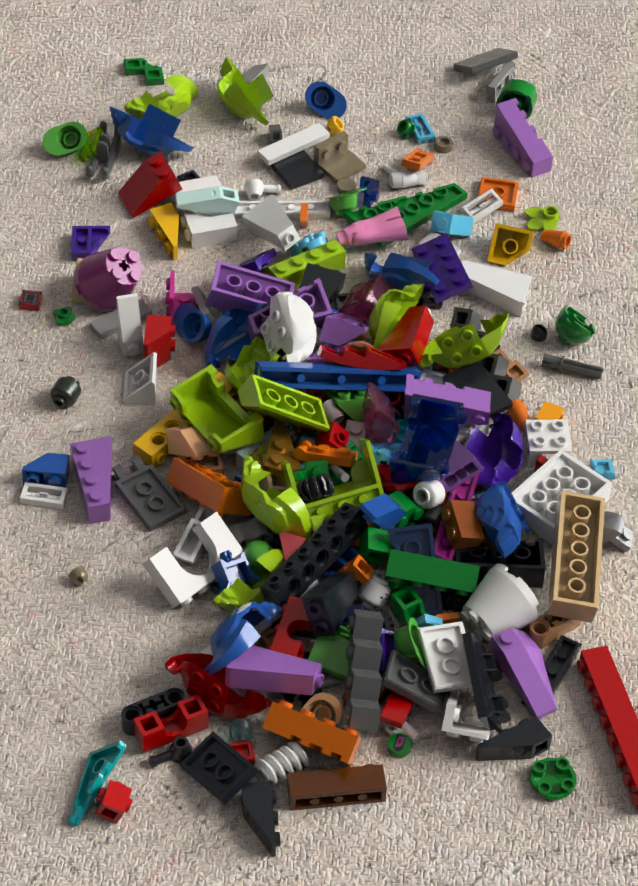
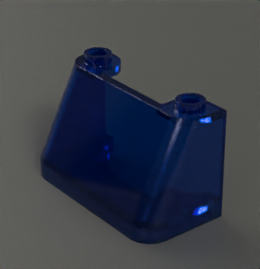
M413 394L411 405H413L414 411L411 414L409 413V424L400 449L395 451V453L392 452L389 459L392 483L405 484L442 480L444 476H447L449 472L448 462L461 425H465L467 413L464 412V403Z

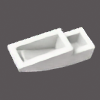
M201 506L195 518H191L173 553V557L194 564L206 548L193 531V528L213 514L212 509Z

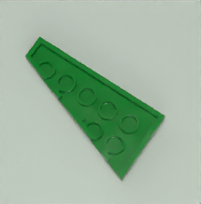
M453 183L433 188L432 192L425 194L421 191L415 193L413 197L407 198L402 196L378 202L377 206L367 208V206L359 207L358 211H343V218L352 224L398 207L401 218H403L406 225L407 233L430 221L434 211L445 212L466 200L468 193ZM394 241L376 242V244L383 248Z

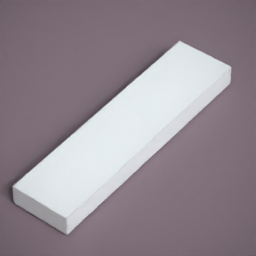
M317 123L259 149L258 156L269 166L330 138V133L320 123Z

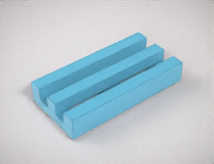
M423 113L405 117V120L411 118L412 124L416 126L412 135L418 145L422 141L424 143H428L429 140L435 142L436 136ZM422 126L424 127V129H425V131H426V133H427L428 135H426V134L424 133V131H423V129H422Z

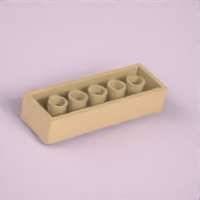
M561 491L556 504L547 615L593 622L599 604L605 498Z

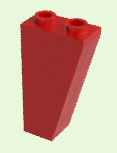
M427 306L409 307L378 350L404 360L407 366L419 365L434 324Z

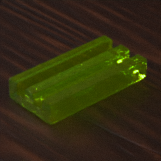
M100 126L87 133V141L79 154V159L82 162H85L86 158L90 159L92 155L95 156L97 154L96 146L99 142V136L104 132Z

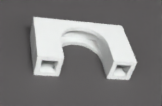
M217 175L179 182L183 188L179 192L221 186ZM175 194L170 196L171 203H175L174 208L180 216V226L185 229V239L190 242L192 249L238 240V225L233 213L213 217L200 216L193 211L176 208Z
M217 512L193 528V531L203 543L209 555V567L204 575H192L183 570L167 547L142 564L173 608L179 604L184 607L194 600L191 596L196 592L201 595L210 588L208 583L214 580L217 583L211 566L221 560L220 553L230 550L232 552L231 556L234 558L244 552Z

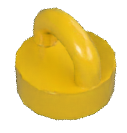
M332 116L327 120L326 130L330 133V136L344 131V125L337 116Z

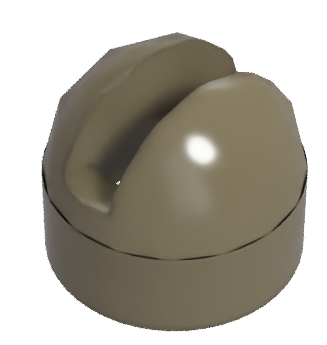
M83 566L76 567L68 575L70 580L77 586L83 585L82 581H88V573Z

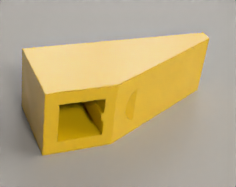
M172 203L150 209L149 227L156 232V237L158 241L163 243L166 253L170 254L173 260H177L179 214Z

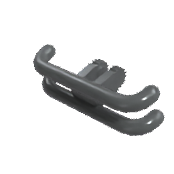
M105 121L100 122L99 136L91 163L86 167V175L91 178L95 175L99 161L106 162L105 167L101 169L102 178L108 179L110 177L121 140L116 125H114V137L111 144V138L107 134V123Z

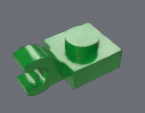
M327 459L304 462L305 469L292 470L295 481L318 474L329 475Z

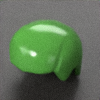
M254 540L249 542L244 549L247 561L257 568V572L266 570V574L269 572L256 559L273 550V548L264 541Z

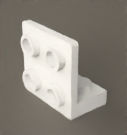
M525 420L523 441L527 468H535L536 459L541 454H556L560 450L568 454L572 453L568 420Z
M449 697L441 731H445L447 736L460 738V735L470 736L469 740L483 743L484 739L489 740L491 731L488 728L458 722L462 705H458L459 698Z

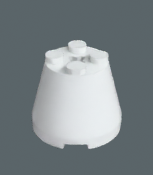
M496 564L487 572L475 592L463 606V611L460 612L461 618L473 627V634L480 641L485 639L491 642L492 635L508 628L518 630L531 624L542 614L540 611H537L536 606L539 602L528 585L520 577L516 578L514 575L507 572L508 567L503 564Z

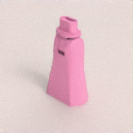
M398 207L372 218L354 222L345 227L344 231L336 233L339 244H348L349 246H352V243L358 246L376 242L408 240L406 225L403 218H401Z

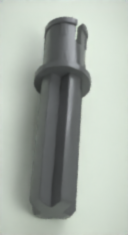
M544 353L541 366L559 369V372L563 370L597 379L602 377V367L565 359V356L561 358Z

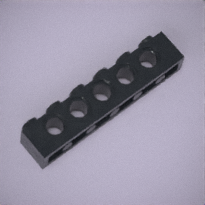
M345 502L260 586L265 601L283 607L285 603L287 604L290 596L299 598L366 530L368 525L362 517L363 511L358 506Z

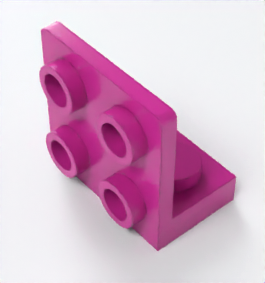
M171 270L170 278H166V290H170V292H166L165 303L169 304V307H166V316H172V325H174L176 309L184 303H190L195 306V297L193 293H175V270Z

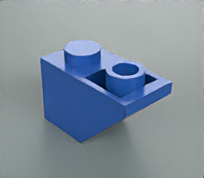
M46 453L23 466V484L30 482L66 488L70 471L69 454Z
M382 494L359 506L364 512L362 517L379 529L394 528L407 514L387 494Z

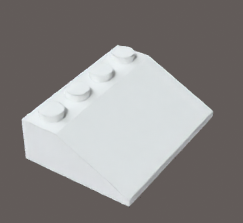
M560 450L516 488L512 495L530 527L539 537L553 546L556 504L561 491L605 498L606 503L610 498L612 482L565 451Z

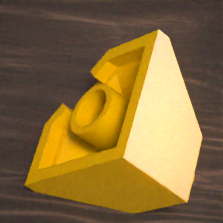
M496 223L487 261L507 266L530 251L534 231Z

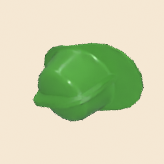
M74 121L53 127L44 134L43 147L48 153L55 156L76 152L85 145L88 137L87 130L82 124Z
M367 187L354 189L325 199H329L335 214L341 216L343 211L350 210L353 212L355 210L358 193L367 189Z
M411 617L407 625L395 631V649L398 653L408 658H418L423 667L427 669L417 635L419 625Z

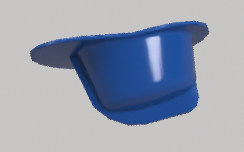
M323 81L312 83L305 92L307 105L326 119L332 116L340 118L346 111L347 102L345 97Z
M184 303L175 311L173 323L176 325V331L188 343L196 344L209 337L212 328L211 321L190 303Z

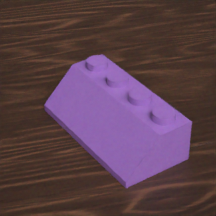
M217 261L206 305L224 311H230L235 308L253 310L258 304L270 302L271 297L278 293H294L295 283Z

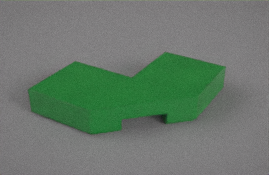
M143 58L124 59L126 76L144 75L146 86L164 85L161 67L153 66Z

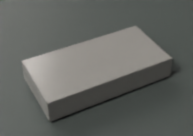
M199 286L191 288L201 313L210 319L213 326L216 320L210 306L206 305L207 299Z

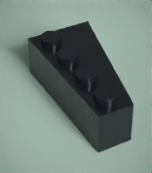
M543 538L535 539L534 543L527 544L525 541H520L517 548L505 558L501 557L496 549V545L489 549L480 546L455 550L454 561L480 566L476 586L480 584L484 576L494 565L503 564L508 567L507 572L514 575L516 578L520 577L529 588H543L546 570Z

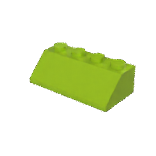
M333 239L314 249H308L303 251V253L291 255L265 266L258 272L295 283V290L300 286L307 263L318 264L324 268L339 271L345 268L346 250L336 239Z
M251 374L238 390L241 406L246 409H252L263 415L277 418L282 422L285 421L310 431L328 432L330 429L321 399L254 374Z

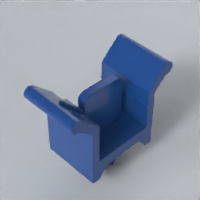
M230 550L220 553L221 560L211 566L220 587L215 596L220 595L224 589L230 588L237 577L249 586H253L263 579L261 576L252 573L244 552L232 558Z

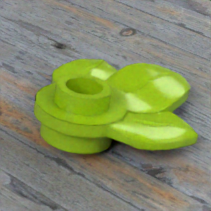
M536 206L524 210V213L531 218L527 224L528 229L539 231L541 229L555 230L557 228L560 213L556 207L546 206L543 209Z

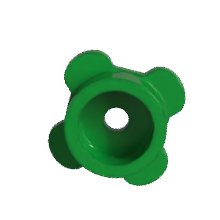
M411 118L401 120L397 126V131L402 134V139L404 140L412 135L416 129V126L412 124Z
M71 307L53 310L56 323L61 326H68L75 320Z

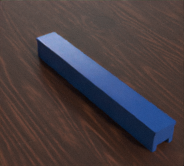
M255 361L254 375L295 389L405 392L407 374L414 375V379L418 380L419 376L422 375V372L416 366H406L402 370H373L333 363Z

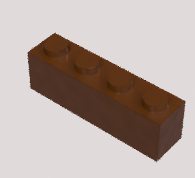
M367 764L357 767L344 766L336 769L322 768L314 771L287 773L290 811L386 802L387 785L383 764Z

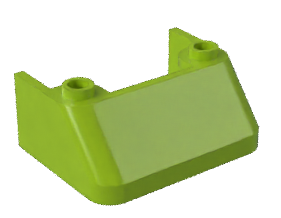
M359 438L364 460L355 462L350 469L351 482L334 486L335 493L332 496L304 503L309 517L325 514L326 521L345 502L359 507L361 504L384 494L369 439ZM280 461L287 489L291 487L298 494L296 485L300 480H294L289 462Z

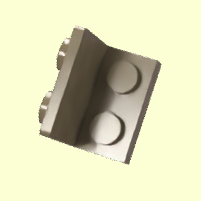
M345 131L314 146V162L336 182L366 169V164L348 150V134Z

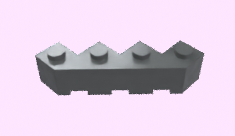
M455 307L450 324L451 328L455 326L461 328L472 323L480 339L487 335L486 332L480 331L482 315L473 309ZM492 354L480 360V363L511 401L519 399L522 383L513 377L506 376L509 361L499 354Z
M353 609L352 616L348 617L347 630H350L346 659L349 661L348 675L345 679L347 706L344 708L343 717L347 721L349 729L377 732L381 713L378 698L382 682L379 668L383 651L380 638L384 621L381 612Z

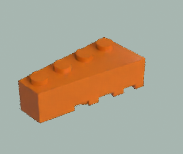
M173 458L166 482L174 486V490L186 493L187 498L199 501L200 506L212 509L213 514L217 512L219 516H224L225 513L251 516L252 512L247 508L242 499L240 482L227 480V476L213 472L210 468L191 459Z
M280 699L279 703L272 702L262 728L352 765L362 738L358 736V731L345 727V730L336 727V722L327 718H323V721L314 718L315 713L303 708L301 712L293 710V704Z

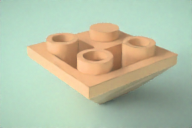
M182 425L167 428L168 454L177 455V458L191 457V460H202L205 455H208V457L220 456V453L217 451H212L207 440L193 426Z

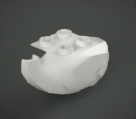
M281 292L271 297L270 315L260 327L271 359L282 348L286 353L283 357V360H286V362L306 363L316 343V325L313 320V311L304 300L293 295L292 292Z

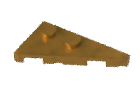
M275 418L262 470L284 478L280 461L289 462L292 470L302 469L299 460L293 456L294 446L285 423Z

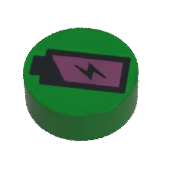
M393 734L388 739L387 750L394 757H405L410 753L411 740L405 734Z

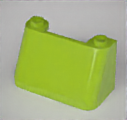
M212 364L170 389L171 399L169 402L172 408L176 411L178 410L207 440L212 451L223 453L256 444L264 439L263 418L257 411L246 413L225 391V384L222 381L216 380L215 375L218 374V371Z

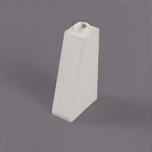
M272 194L242 215L249 232L284 251L300 240L294 225Z
M466 260L462 261V265L473 288L465 292L521 317L530 293L532 276Z

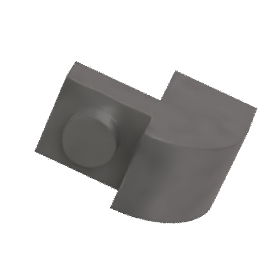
M604 511L602 544L610 541L623 552L631 549L633 532L624 526L625 517L618 513Z

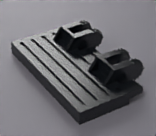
M471 632L464 633L462 638L478 719L490 731L496 730L500 733L502 731L501 724L509 722L511 717L506 711V708H508L506 699L502 695H495L493 682L503 678L502 673L497 668L500 665L499 659L493 653H487L486 648Z

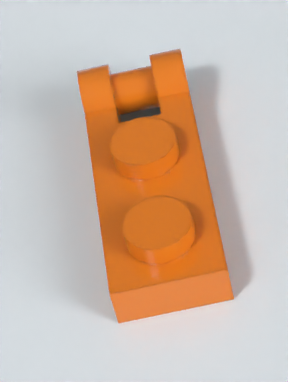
M416 148L403 158L401 166L406 167L408 171L418 172L428 163L432 164L435 153L430 151L426 153L422 149Z
M305 440L294 449L293 456L297 460L302 461L327 459L328 464L351 467L358 460V451H350L346 447L336 449L330 448L328 445L314 446Z

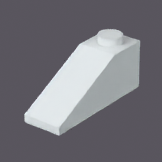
M137 293L117 296L118 342L123 357L143 354V335Z

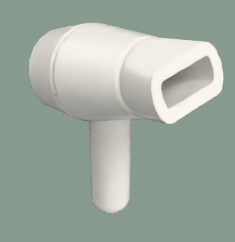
M387 164L382 167L383 171L389 174L388 182L391 188L401 189L426 184V172L424 170L418 172L398 171Z

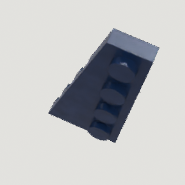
M432 523L386 529L394 550L436 558ZM406 580L408 586H410V585H411V581H410V580ZM425 584L424 588L412 586L422 599L426 614L443 613L441 593L438 590H433L434 585Z

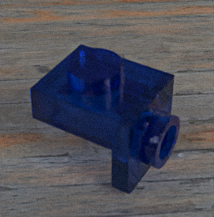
M361 176L359 188L367 187V189L361 191V193H364L363 206L370 208L379 199V180Z

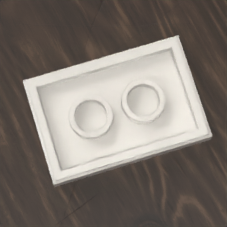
M462 621L417 629L433 693L472 687L462 634L465 633Z

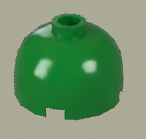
M564 306L555 321V329L559 334L558 339L564 344L581 345L586 343L595 334L596 329L592 323L588 326L585 322L587 318L572 307L566 308Z

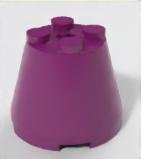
M115 247L86 256L76 267L74 275L75 286L79 295L82 294L91 304V307L103 312L117 310L116 297L132 294L138 281L141 279L142 265L139 254L135 250L125 247Z

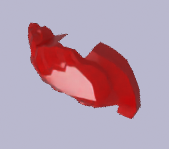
M185 653L173 656L165 663V668L171 674H181L186 692L191 697L199 694L206 708L222 718L243 719L271 707L270 700L265 699L264 695L260 693H254L252 690L247 689L243 697L239 696L234 690L229 689L225 685L226 666L212 675L204 671L207 664L213 660V655Z

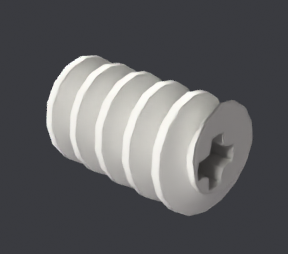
M291 741L287 746L274 750L271 755L267 754L263 759H258L255 762V767L259 771L257 776L260 782L270 780L276 785L278 783L277 776L281 780H285V771L293 773V767L297 771H301V763L308 767L309 760L302 747L296 742Z

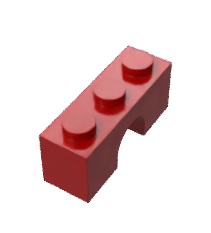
M290 596L287 604L285 603L282 607L281 621L275 626L273 643H270L267 649L303 658L305 651L302 642L293 640L291 637L298 631L312 632L302 598Z
M197 694L177 702L176 711L166 718H159L156 711L134 718V736L143 753L173 742L176 737H186L209 728V712L200 695Z

